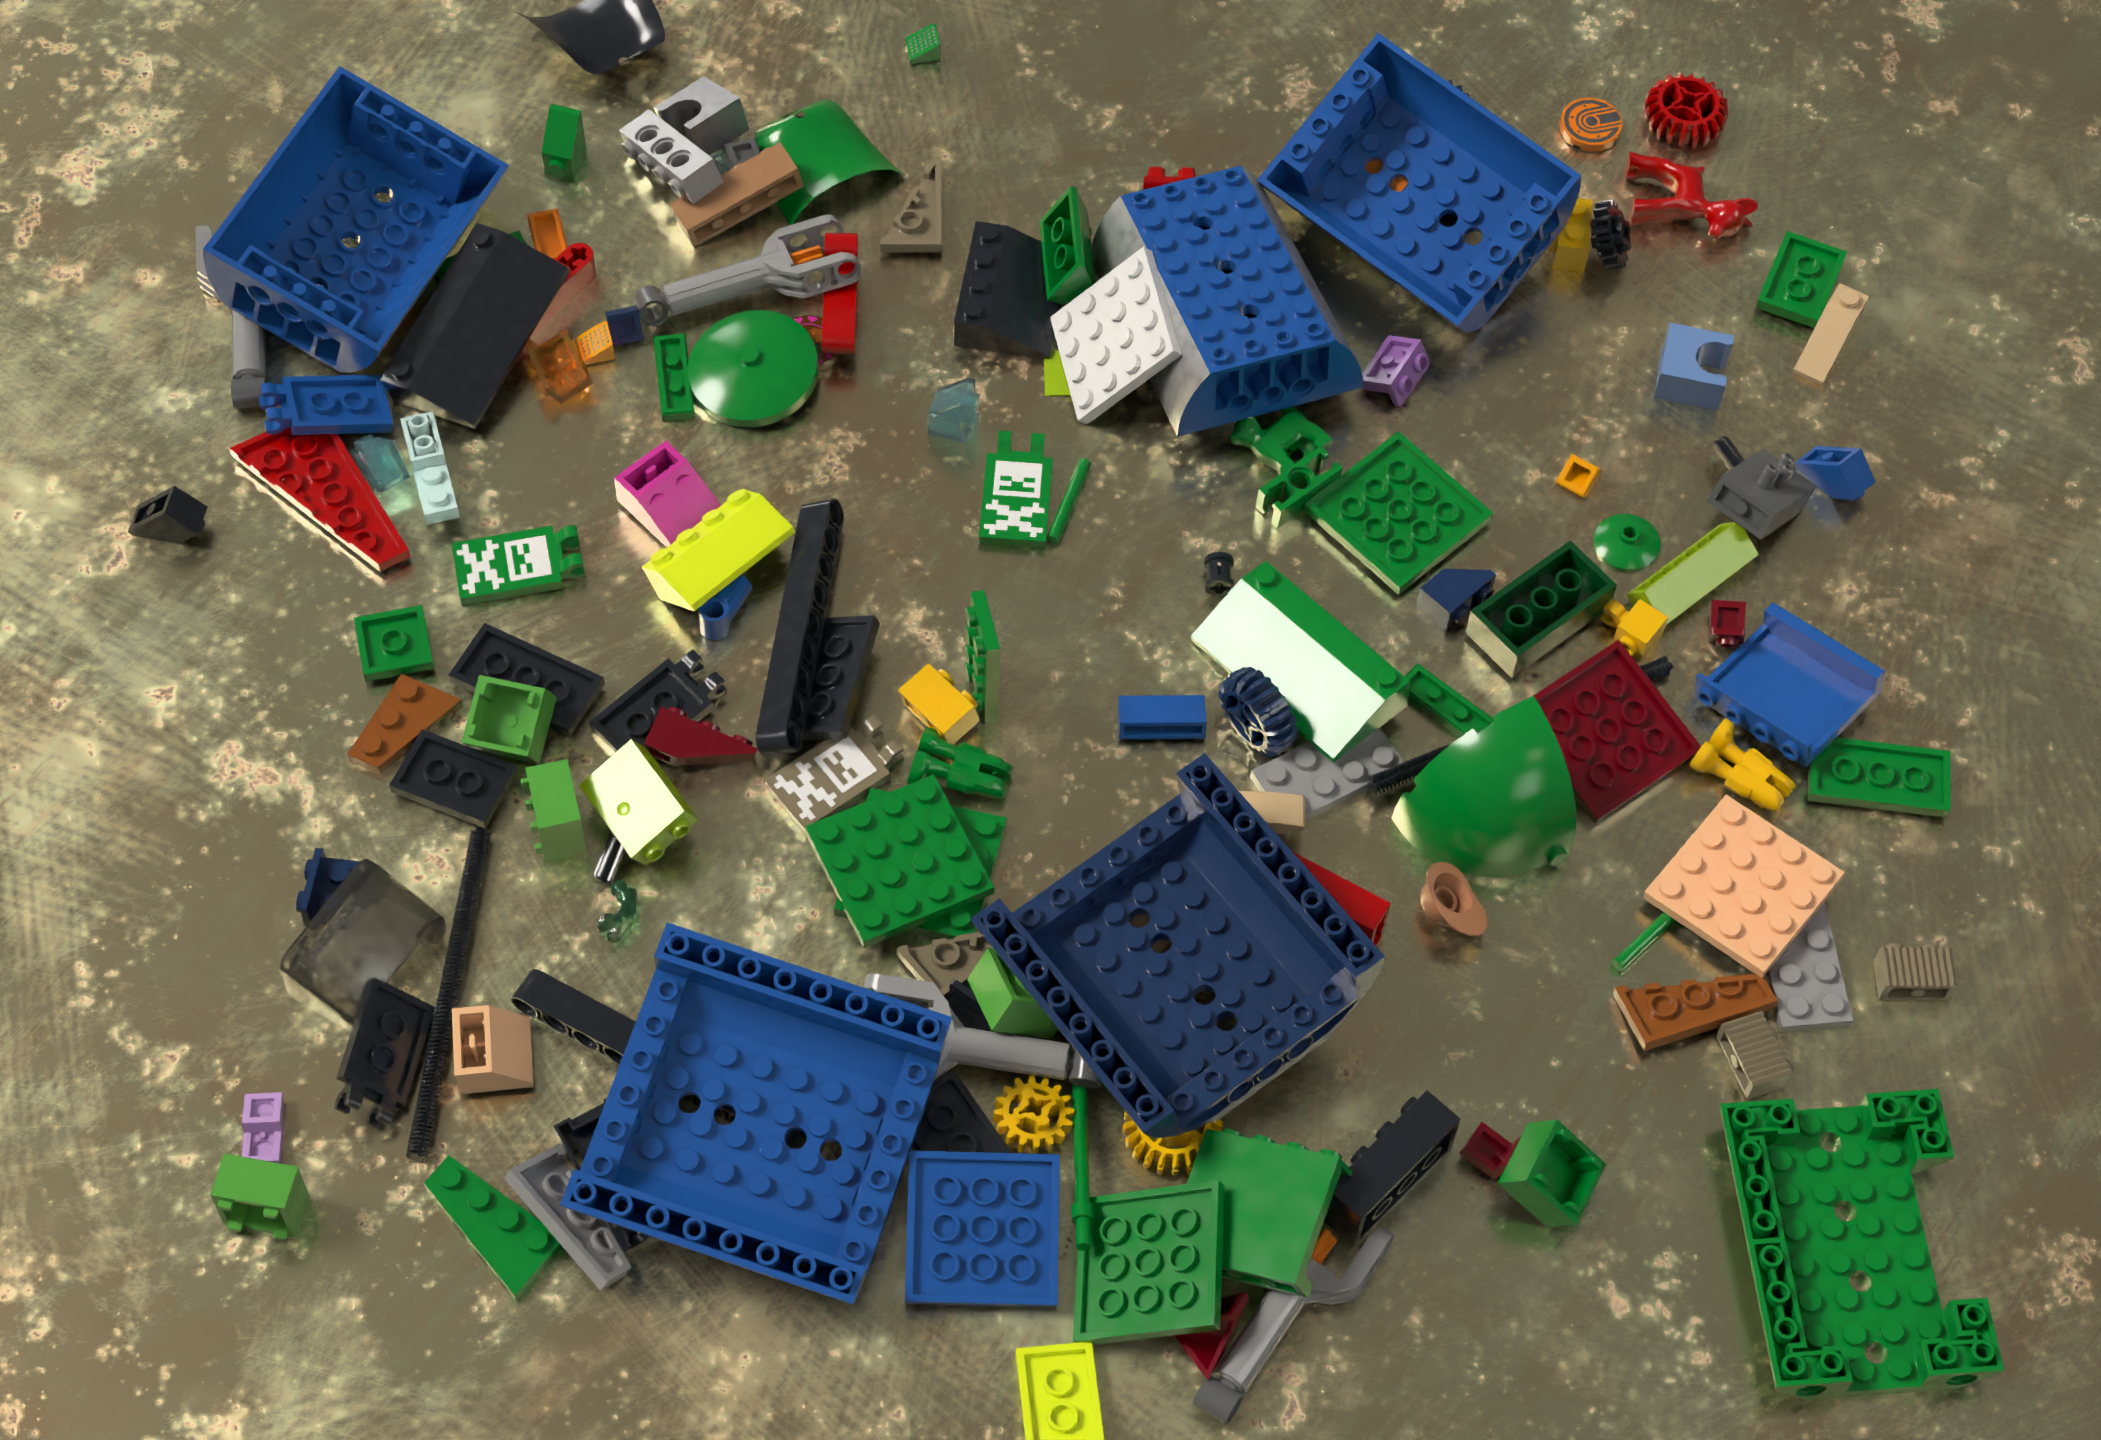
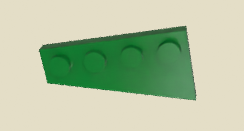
M449 1155L424 1182L426 1190L450 1220L458 1226L467 1241L478 1251L497 1278L499 1277L516 1301L563 1248L541 1221Z

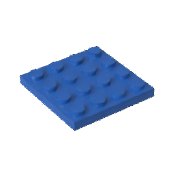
M909 1151L905 1304L1057 1308L1060 1154Z

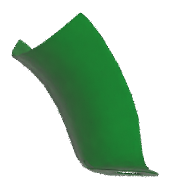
M823 99L787 113L758 128L755 133V140L760 152L780 142L799 170L804 187L777 201L789 225L794 223L800 212L815 197L840 182L873 170H893L902 173L883 156L857 127L849 115L832 100ZM801 112L805 113V116L803 118L799 119L795 117L796 114H799Z

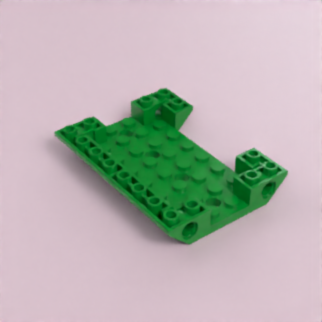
M1939 1089L1866 1093L1859 1106L1796 1110L1794 1099L1720 1104L1719 1109L1775 1390L1804 1400L1956 1389L2003 1373L2004 1366L1988 1298L1950 1300L1942 1311L1912 1175L1954 1158ZM1830 1138L1834 1140L1838 1145V1151L1828 1152L1824 1150L1820 1145V1139ZM1838 1206L1848 1208L1853 1214V1220H1840L1836 1216L1834 1208ZM1852 1276L1862 1277L1868 1284V1290L1864 1292L1855 1290L1850 1285L1849 1278ZM1873 1347L1881 1351L1884 1362L1879 1364L1870 1362L1865 1356V1349Z

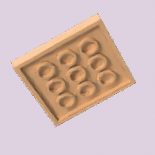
M1725 795L1645 890L1643 899L1763 978L1842 881L1845 872L1728 795Z

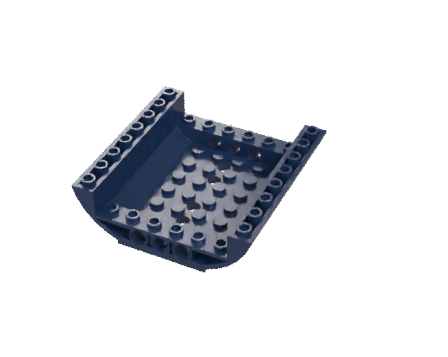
M1205 753L1176 773L1180 791L1179 795L1013 913L999 898L970 919L1145 1135L1153 1138L1177 1136L1197 1129L1211 1121L1215 1123L1331 1037V1033L1351 1014L1372 987L1385 960L1383 953ZM1140 914L1147 915L1150 918L1149 923L1141 928L1130 924L1131 920ZM1158 940H1168L1172 943L1171 948L1164 953H1157L1152 950L1153 944ZM1202 991H1210L1215 994V999L1210 1004L1201 1005L1195 1001L1196 996ZM1224 1017H1233L1238 1021L1236 1027L1230 1031L1219 1029L1217 1024Z

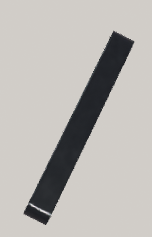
M836 498L803 504L799 512L756 730V745L758 751L764 757L798 752L802 745L844 522L843 509Z
M531 969L510 999L512 1004L521 1012L618 1064L622 1060L636 1021L538 969ZM694 1095L683 1097L688 1102L700 1107L701 1102L698 1097ZM724 1106L719 1108L714 1116L731 1124L735 1120L736 1113L732 1108ZM793 1130L786 1134L785 1143L788 1147H791L800 1133L799 1130Z

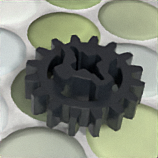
M1614 199L1595 203L1596 209H1593L1595 219L1590 221L1592 248L1597 250L1600 260H1603L1604 268L1607 267L1608 271L1626 267V261L1629 260L1627 251H1630L1632 248L1629 221L1624 219V215L1619 210L1618 203H1614Z

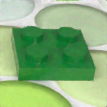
M422 605L354 617L365 682L399 676L401 673L410 674L434 669Z

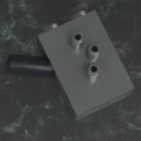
M1722 436L1713 443L1715 452L1729 471L1721 475L1707 500L1709 504L1760 540L1803 511L1817 485L1794 470L1792 464L1795 459L1791 454L1783 453L1779 460L1765 449H1761L1745 460L1729 437Z

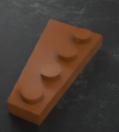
M1756 974L1715 977L1713 982L1702 983L1696 982V979L1681 980L1680 985L1661 986L1660 982L1648 983L1644 985V988L1638 989L1616 986L1613 991L1615 1000L1644 1051L1718 1028L1722 1023L1750 1014L1774 1010L1778 1002L1765 978H1761Z

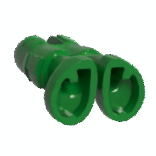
M926 727L911 765L907 785L934 774L935 777L946 779L948 789L963 792L964 794H977L989 798L1003 799L1007 790L1005 782L1010 780L1014 767L1002 760L1001 757L987 754L981 748L965 742L959 743L957 747L942 739L935 729ZM933 756H940L950 759L953 761V763L948 764L946 762L934 758Z

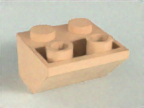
M491 1005L452 1008L454 1076L460 1094L534 1087L530 1017Z

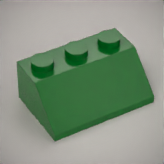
M1070 186L1039 220L1047 301L1067 305L1097 282L1094 272L1095 256L1092 253V229L1089 226L1088 211L1077 188Z

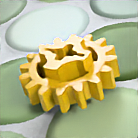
M1034 1075L1029 1076L1027 1084H1023L1019 1078H1016L1014 1089L1005 1085L1002 1090V1097L997 1096L994 1107L996 1110H994L993 1122L998 1123L996 1131L999 1135L1007 1134L1005 1141L1007 1146L1014 1142L1018 1143L1019 1153H1022L1026 1147H1031L1032 1153L1038 1154L1039 1147L1042 1146L1050 1153L1053 1150L1054 1142L1062 1145L1066 1134L1071 1132L1073 1124L1071 1121L1074 1115V1109L1069 1107L1071 1098L1069 1095L1060 1097L1062 1088L1060 1084L1053 1088L1048 1087L1049 1078L1045 1077L1041 1084L1036 1083ZM1017 1102V1107L1013 1109L1012 1114H1009L1011 1106ZM1057 1116V1123L1054 1125V1127L1050 1128V1123L1053 1122L1054 1117Z

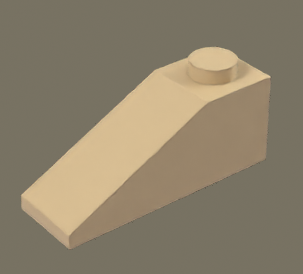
M1839 283L1792 373L1822 386L1860 322L1869 296Z

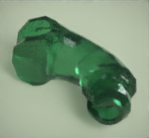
M622 880L615 881L610 887L611 894L616 897L617 905L620 907L619 911L615 915L611 913L603 914L598 920L599 932L604 933L606 930H610L607 933L606 939L611 943L620 941L631 921L634 920L636 913L637 890L628 886Z

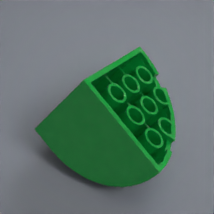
M1532 696L1492 716L1495 722L1480 732L1475 731L1474 728L1438 754L1414 778L1417 786L1411 793L1406 792L1402 794L1392 815V819L1400 832L1422 854L1435 862H1447L1465 874L1481 877H1509L1525 874L1549 864L1556 866L1564 862L1569 856L1576 833L1575 797L1563 753L1552 727L1535 697Z

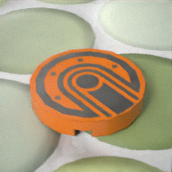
M1580 98L1570 102L1563 109L1559 122L1560 133L1571 146L1575 144L1586 152H1600L1611 148L1619 138L1622 129L1621 115L1614 106L1604 100Z

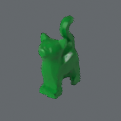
M1293 406L1281 409L1282 416L1266 430L1261 429L1255 416L1237 421L1233 432L1229 436L1231 443L1251 449L1261 463L1276 470L1279 473L1278 475L1294 465V462L1289 457L1293 452H1299L1304 458L1319 446L1328 450L1332 446L1330 436L1320 426L1312 423L1301 412L1295 410Z

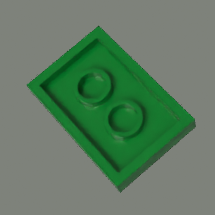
M1786 231L1758 298L1756 308L1815 328L1826 307L1847 251Z

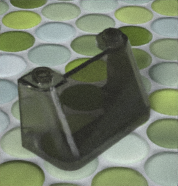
M363 859L350 872L284 954L280 964V972L288 994L351 1032L366 981L376 977L388 983L418 945L424 948H428L432 944L437 945L446 932L445 919L381 866L369 859Z

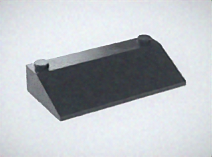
M476 223L380 379L393 401L425 412L433 411V414L476 429L570 272L569 268L504 231Z

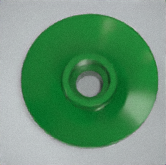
M1616 514L1604 519L1598 525L1593 541L1596 553L1607 565L1622 571H1638L1647 568L1657 559L1661 547L1660 537L1654 526L1647 520L1632 514Z

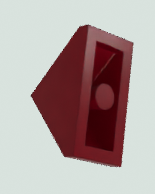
M1246 1292L1221 1298L1220 1330L1173 1335L1207 1381L1236 1335L1249 1301V1296Z

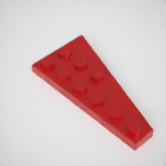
M286 428L278 434L261 433L229 448L232 457L380 572L411 557L408 547L338 434L292 435L291 428Z

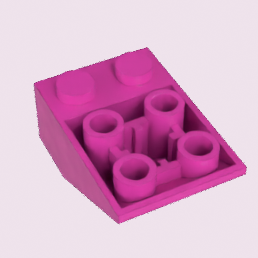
M666 440L614 477L617 501L666 547L675 542L676 537L681 532L692 529L701 522L702 517L707 512L718 509L721 506L688 460Z

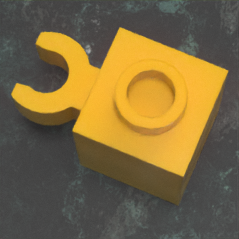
M1611 599L1604 607L1605 613L1601 617L1605 624L1617 627L1612 643L1619 639L1630 655L1640 662L1662 636L1668 616L1641 599L1638 600L1629 612L1625 610L1621 603Z

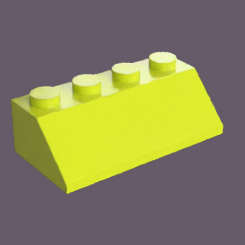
M745 489L738 490L729 495L727 502L718 509L707 512L702 517V521L692 529L681 532L676 537V541L667 548L656 551L651 556V560L642 566V569L660 600L695 611L793 535L795 530L761 494Z

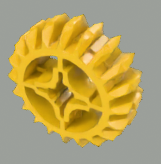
M1125 1111L1124 1120L1126 1122L1123 1124L1122 1132L1128 1136L1125 1139L1126 1147L1134 1148L1132 1154L1134 1160L1145 1157L1143 1163L1145 1170L1154 1164L1158 1166L1157 1173L1159 1176L1167 1168L1171 1169V1174L1175 1178L1178 1176L1179 1168H1183L1190 1175L1206 1129L1221 1131L1223 1122L1219 1119L1215 1123L1211 1121L1201 1126L1202 1134L1192 1130L1177 1136L1157 1138L1153 1142L1139 1129ZM1174 1146L1182 1147L1180 1149H1170Z

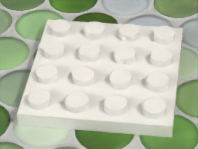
M1144 246L1051 316V323L1077 420L1086 425L1182 355L1153 253Z

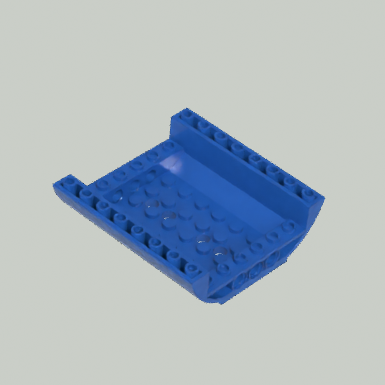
M667 922L654 955L656 970L580 1171L573 1169L560 1206L853 1305L859 1295L880 1242L909 1157V1151L912 1149L944 1050L952 1017ZM686 1095H694L699 1098L701 1104L696 1112L685 1113L679 1108L680 1100ZM724 1106L732 1108L736 1113L735 1120L729 1125L718 1124L714 1119V1114L719 1108ZM793 1130L803 1132L807 1138L805 1145L799 1149L788 1147L785 1143V1136L788 1132ZM835 1142L840 1145L842 1154L837 1160L828 1161L821 1156L820 1149L825 1143Z

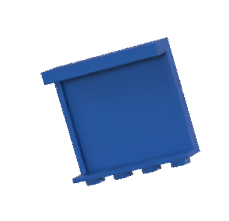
M1773 602L1764 611L1763 624L1708 677L1701 673L1696 675L1695 698L1704 706L1711 707L1724 715L1734 725H1739L1752 733L1759 741L1768 743L1779 750L1787 759L1796 761L1806 768L1882 693L1885 670Z

